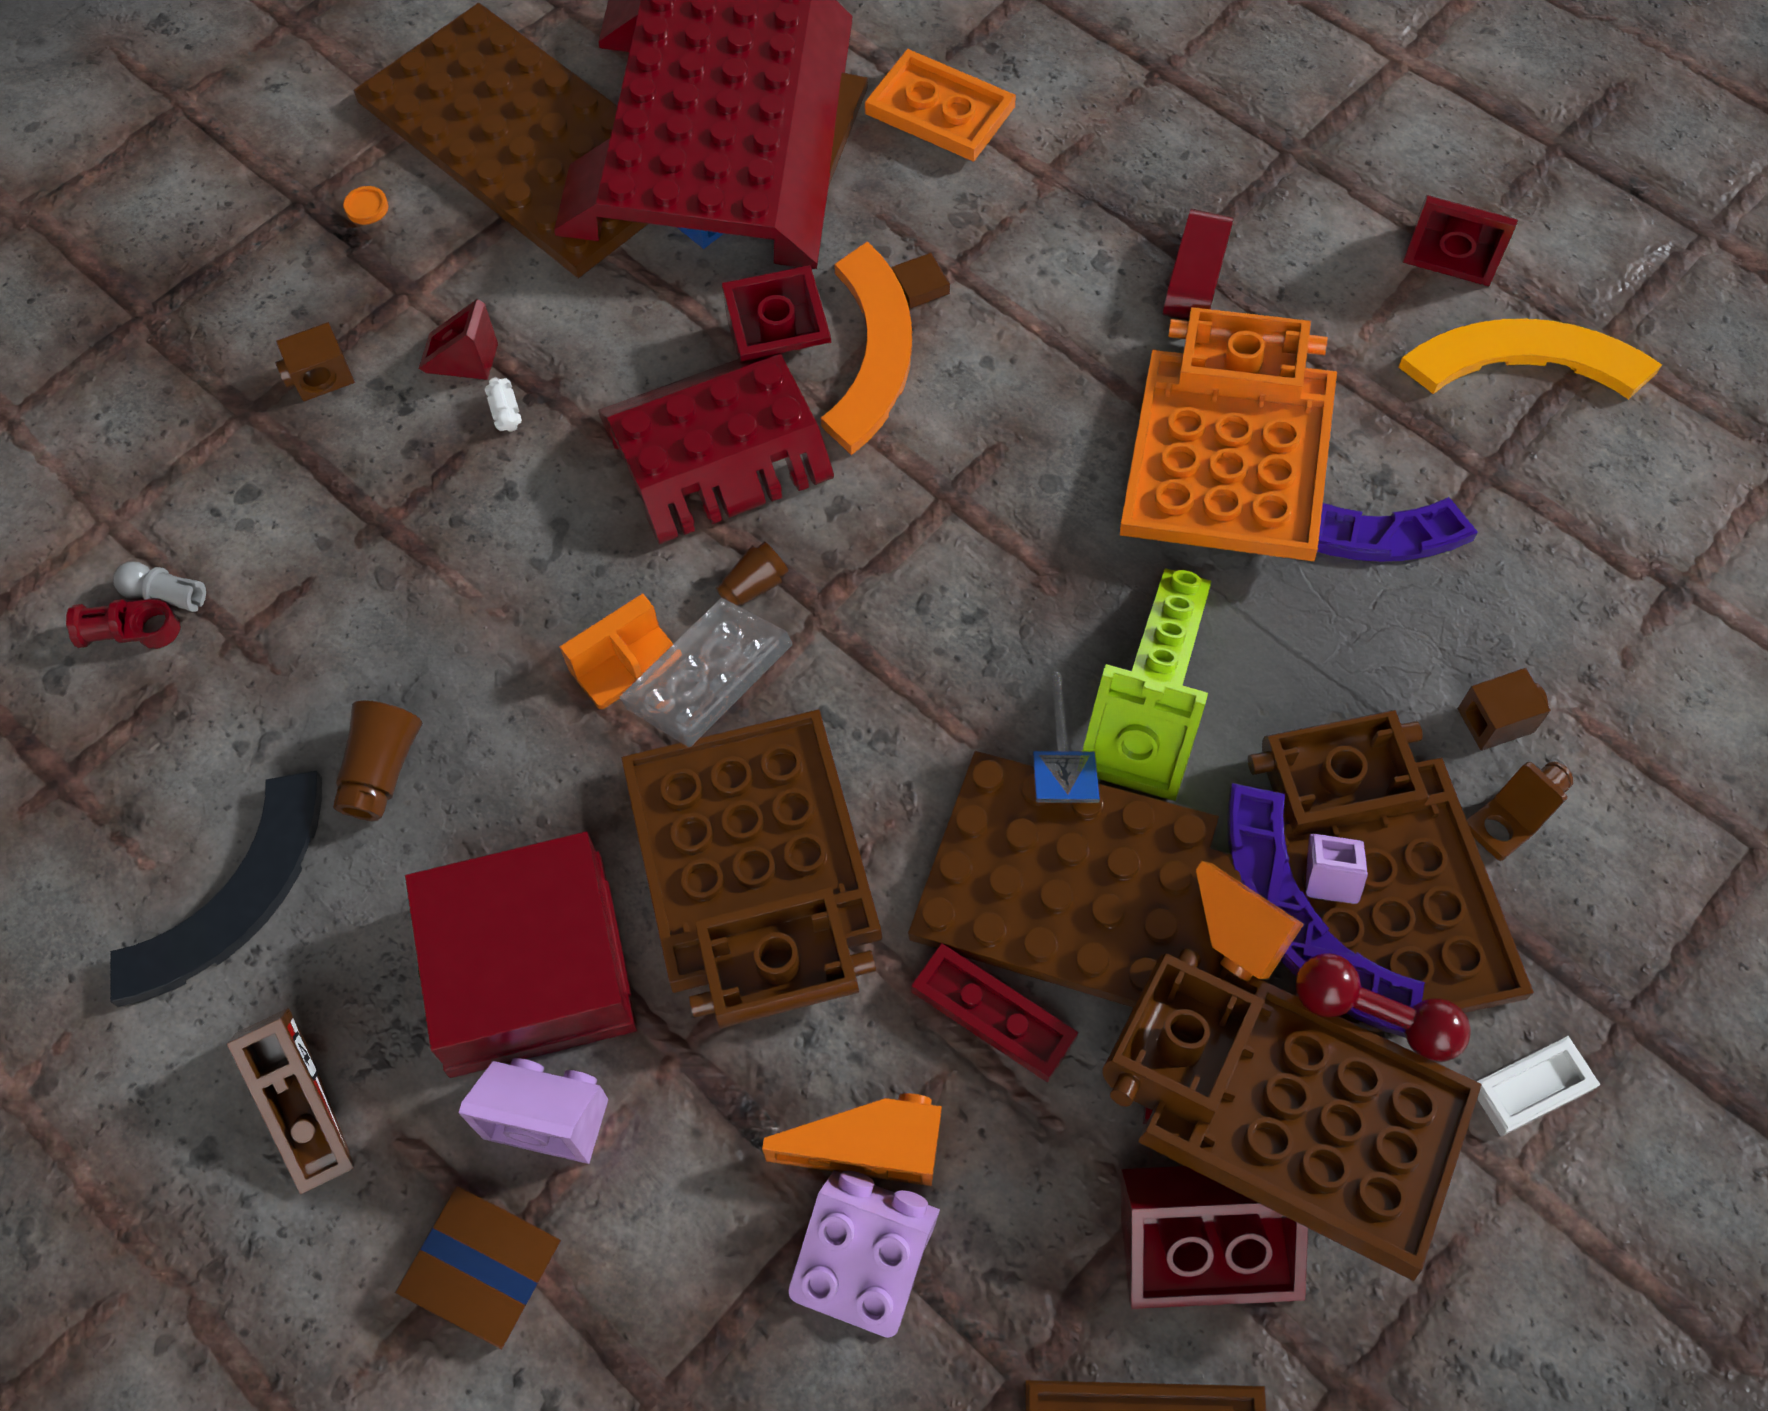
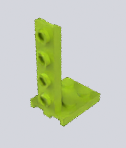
M1165 568L1132 671L1108 664L1105 665L1082 752H1095L1098 779L1176 801L1208 696L1207 692L1183 686V682L1211 586V580L1200 578L1197 574L1190 571H1174ZM1081 755V758L1085 759H1080L1079 763L1084 764H1079L1077 773L1082 771L1090 755Z

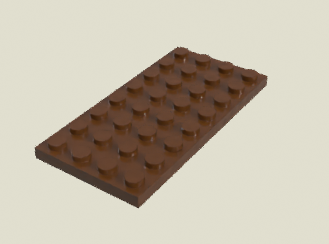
M481 3L471 7L353 90L359 104L578 279L649 224L604 218L599 241L555 236L554 229L569 165L611 138L617 105Z

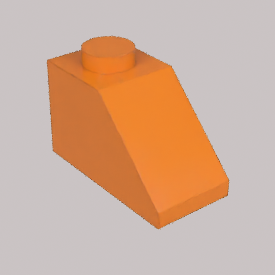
M1201 861L1196 869L1212 948L1224 955L1220 964L1249 982L1253 975L1258 979H1268L1304 924L1214 864Z

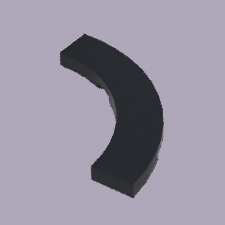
M317 770L266 779L262 817L249 851L237 871L206 905L182 923L152 939L133 946L110 951L111 1003L121 1007L146 1001L187 984V979L199 974L214 963L219 965L228 959L268 922L285 900L302 871L301 862L306 854L310 840L316 834L322 802V777Z

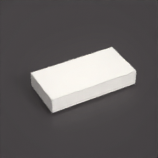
M1569 1036L1477 1081L1482 1084L1477 1099L1502 1137L1593 1091L1600 1086V1083Z

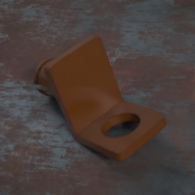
M1555 761L1547 763L1541 770L1532 762H1526L1490 802L1467 819L1473 837L1497 860L1503 861L1529 840L1567 800L1565 792L1573 785L1572 773L1565 765ZM1485 820H1495L1504 825L1508 830L1509 840L1500 841L1492 837L1485 828Z

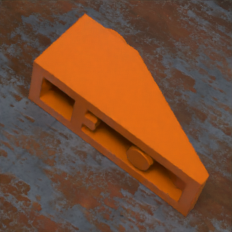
M903 1093L899 1094L898 1100L884 1098L765 1137L762 1150L766 1162L826 1171L835 1170L841 1173L843 1171H856L873 1178L932 1186L942 1106L931 1105L932 1100L929 1097Z

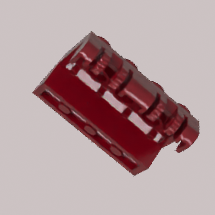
M781 353L745 361L736 359L598 410L614 449L620 450L641 495L648 523L659 545L678 538L668 504H672L684 535L695 531L692 514L688 510L684 499L685 495L698 491L707 519L710 520L711 524L722 521V516L712 489L713 487L716 488L722 508L728 518L766 504L756 472L758 470L770 500L775 501L782 498V488L772 465L773 462L785 458L791 481L798 491L809 488V481L800 454H802L808 475L814 485L834 478L833 469L818 423Z

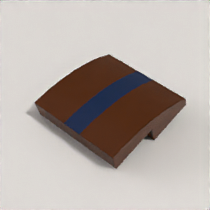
M455 1186L394 1293L502 1350L561 1240L508 1211Z

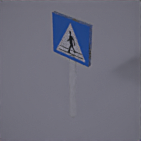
M1053 672L1052 687L1058 751H1033L1036 802L1099 803L1095 752L1068 751L1062 676L1060 672Z

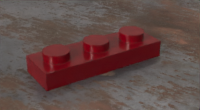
M941 943L911 985V992L1047 1083L1078 1037L1079 1032L943 943Z

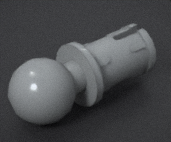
M126 562L118 566L113 575L114 587L119 594L128 599H140L142 597L144 600L159 599L166 604L196 612L198 611V606L202 607L206 598L204 583L173 576L161 567H155L150 570L148 566L140 562Z

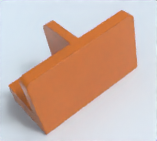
M643 593L560 646L568 670L598 709L601 710L680 659L679 650L659 627L654 606Z

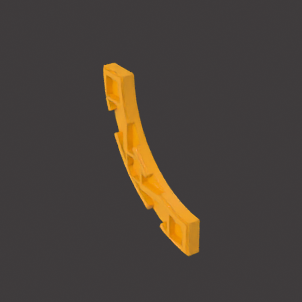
M1523 318L1478 322L1447 331L1420 344L1402 357L1398 368L1434 394L1450 382L1472 372L1479 371L1484 365L1505 362L1506 365L1546 366L1547 362L1566 365L1574 370V373L1593 379L1629 400L1658 373L1662 364L1644 352L1598 331L1551 320Z

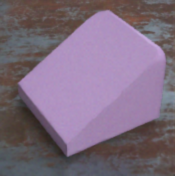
M1310 834L1306 873L1307 896L1351 904L1358 903L1368 875L1364 842Z

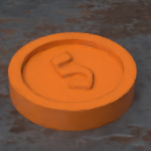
M362 186L352 190L345 197L343 204L347 217L352 222L362 225L372 224L381 220L386 215L389 207L384 192L374 186Z

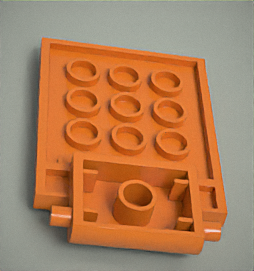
M1191 307L1189 321L1171 319L1168 337L1186 339L1184 353L1152 350L1121 519L1120 536L1315 562L1318 550L1337 371L1305 367L1307 353L1325 355L1328 337L1309 335L1311 321Z

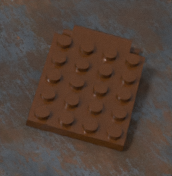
M819 709L621 757L672 992L676 993L709 984L710 991L689 996L694 1018L715 1013L719 1029L859 993L856 976L875 972L876 966L871 950L850 955L848 948L882 940V931Z
M1390 710L1264 736L1262 752L1248 755L1249 770L1252 775L1267 772L1273 792L1285 794L1283 810L1284 836L1289 857L1288 863L1300 892L1304 893L1314 911L1328 926V931L1355 954L1358 952L1363 957L1385 969L1425 982L1422 1001L1432 998L1445 999L1456 1004L1464 1013L1527 1000L1534 993L1443 758L1417 763L1414 760L1408 743L1422 740V728L1418 721L1401 724L1396 710ZM1310 834L1364 842L1368 875L1358 903L1351 904L1307 896L1306 873ZM1346 1013L1339 1016L1373 1033L1382 1031L1356 1020Z
M974 751L908 935L910 941L938 949L941 943H943L963 957L1134 1008L1158 958L1163 954L1167 953L1178 958L1183 949L1193 950L1201 957L1198 969L1215 977L1219 975L1223 967L1220 962L1224 955L1212 948L1196 869L1201 861L1214 864L1239 882L1241 881V875L1234 868L1232 854L1210 849L1219 820L1217 815L1098 784L1100 799H1037L1034 766ZM1051 771L1068 795L1077 778L1068 776L1067 781L1069 785H1066V781L1061 779L1059 773Z
M1183 949L1178 958L1167 953L1161 955L1102 1070L1105 1081L1112 1088L1110 1097L1115 1103L1128 1107L1135 1101L1153 1110L1138 1142L1415 1281L1423 1269L1482 1084L1339 1016H1318L1310 1012L1301 1003L1299 997L1254 976L1247 982L1222 967L1219 975L1215 977L1198 969L1201 957L1193 950Z

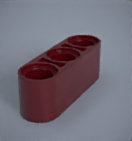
M1190 209L1162 315L1189 321L1191 307L1211 309L1234 220L1233 217Z

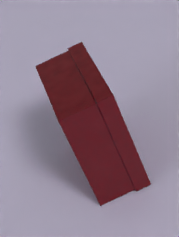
M587 831L405 875L431 1052L443 1064V1070L449 1078L485 1070L492 1061L509 1064L513 1058L529 1059L637 1031L609 882L606 878L600 852L595 851Z

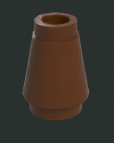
M764 541L757 548L752 545L715 589L732 610H735L740 605L783 583L781 577L789 572V570L774 549Z

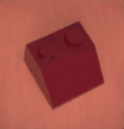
M1426 194L1403 263L1490 286L1518 220Z
M811 265L722 283L726 317L735 352L741 361L831 343L830 331Z

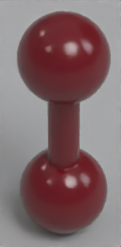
M1331 953L1315 955L1309 958L1297 973L1296 992L1299 1000L1310 1012L1318 1016L1337 1017L1355 1008L1404 1028L1405 1037L1410 1048L1415 1053L1434 1062H1447L1457 1058L1464 1052L1469 1043L1471 1035L1469 1020L1462 1009L1456 1004L1445 999L1432 998L1424 1000L1412 1008L1361 987L1360 977L1355 967L1347 959Z

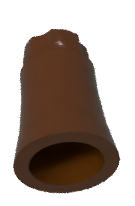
M363 700L352 704L348 739L336 781L337 786H339L333 805L336 811L366 821H378L382 818L387 800L393 797L398 777L409 749L423 724L420 718L409 711L386 703Z

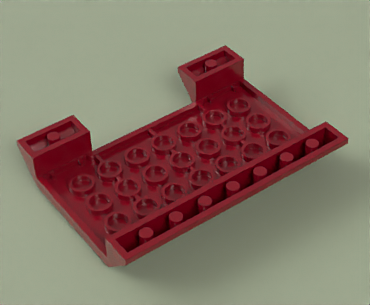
M608 0L598 41L599 48L629 52L611 138L569 165L554 229L555 236L599 241L604 218L772 239L774 240L773 264L794 267L811 265L812 269H817L830 182L829 172H831L830 164L841 73H845L853 16L837 0Z

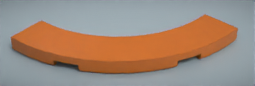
M868 241L834 264L835 275L852 293L861 312L864 314L867 328V345L860 371L854 383L842 399L821 417V427L850 455H853L865 445L888 419L890 410L904 390L912 357V322L904 291L891 267Z

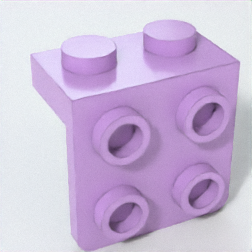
M834 1170L818 1193L789 1287L790 1298L795 1303L880 1336L893 1337L901 1325L923 1252L934 1230L940 1209L929 1206L927 1200L916 1193L904 1190L894 1193L874 1185V1181L870 1177L856 1171H843L841 1173Z

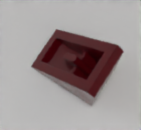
M476 299L430 332L418 369L428 374L488 380L498 342L485 303Z

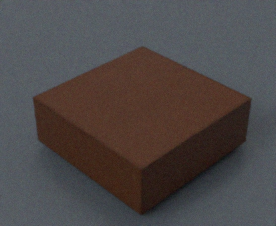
M932 253L891 267L902 286L909 308L950 294V283Z

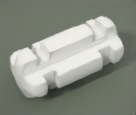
M494 377L489 380V385L485 387V392L488 396L487 399L493 420H495V427L499 431H515L522 419L518 413L519 408L514 391L511 388V382L507 378L498 379Z

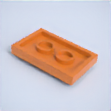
M907 49L865 101V114L974 162L1015 108L1016 95Z

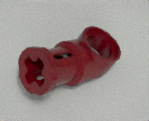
M120 599L114 600L109 606L86 608L83 604H78L68 608L66 614L69 638L77 648L87 647L93 641L115 639L118 643L140 641L142 645L148 648L158 649L173 642L181 628L178 617L165 602L159 599L130 602ZM157 615L165 616V622L160 629L151 633L143 632L144 624L148 619Z

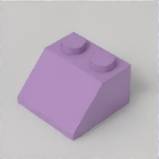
M513 1058L510 1065L492 1061L461 1103L458 1113L484 1140L589 1164L608 1098L601 1086L596 1085L597 1079L589 1074L566 1070L564 1076L561 1077L543 1073L544 1067L536 1062Z

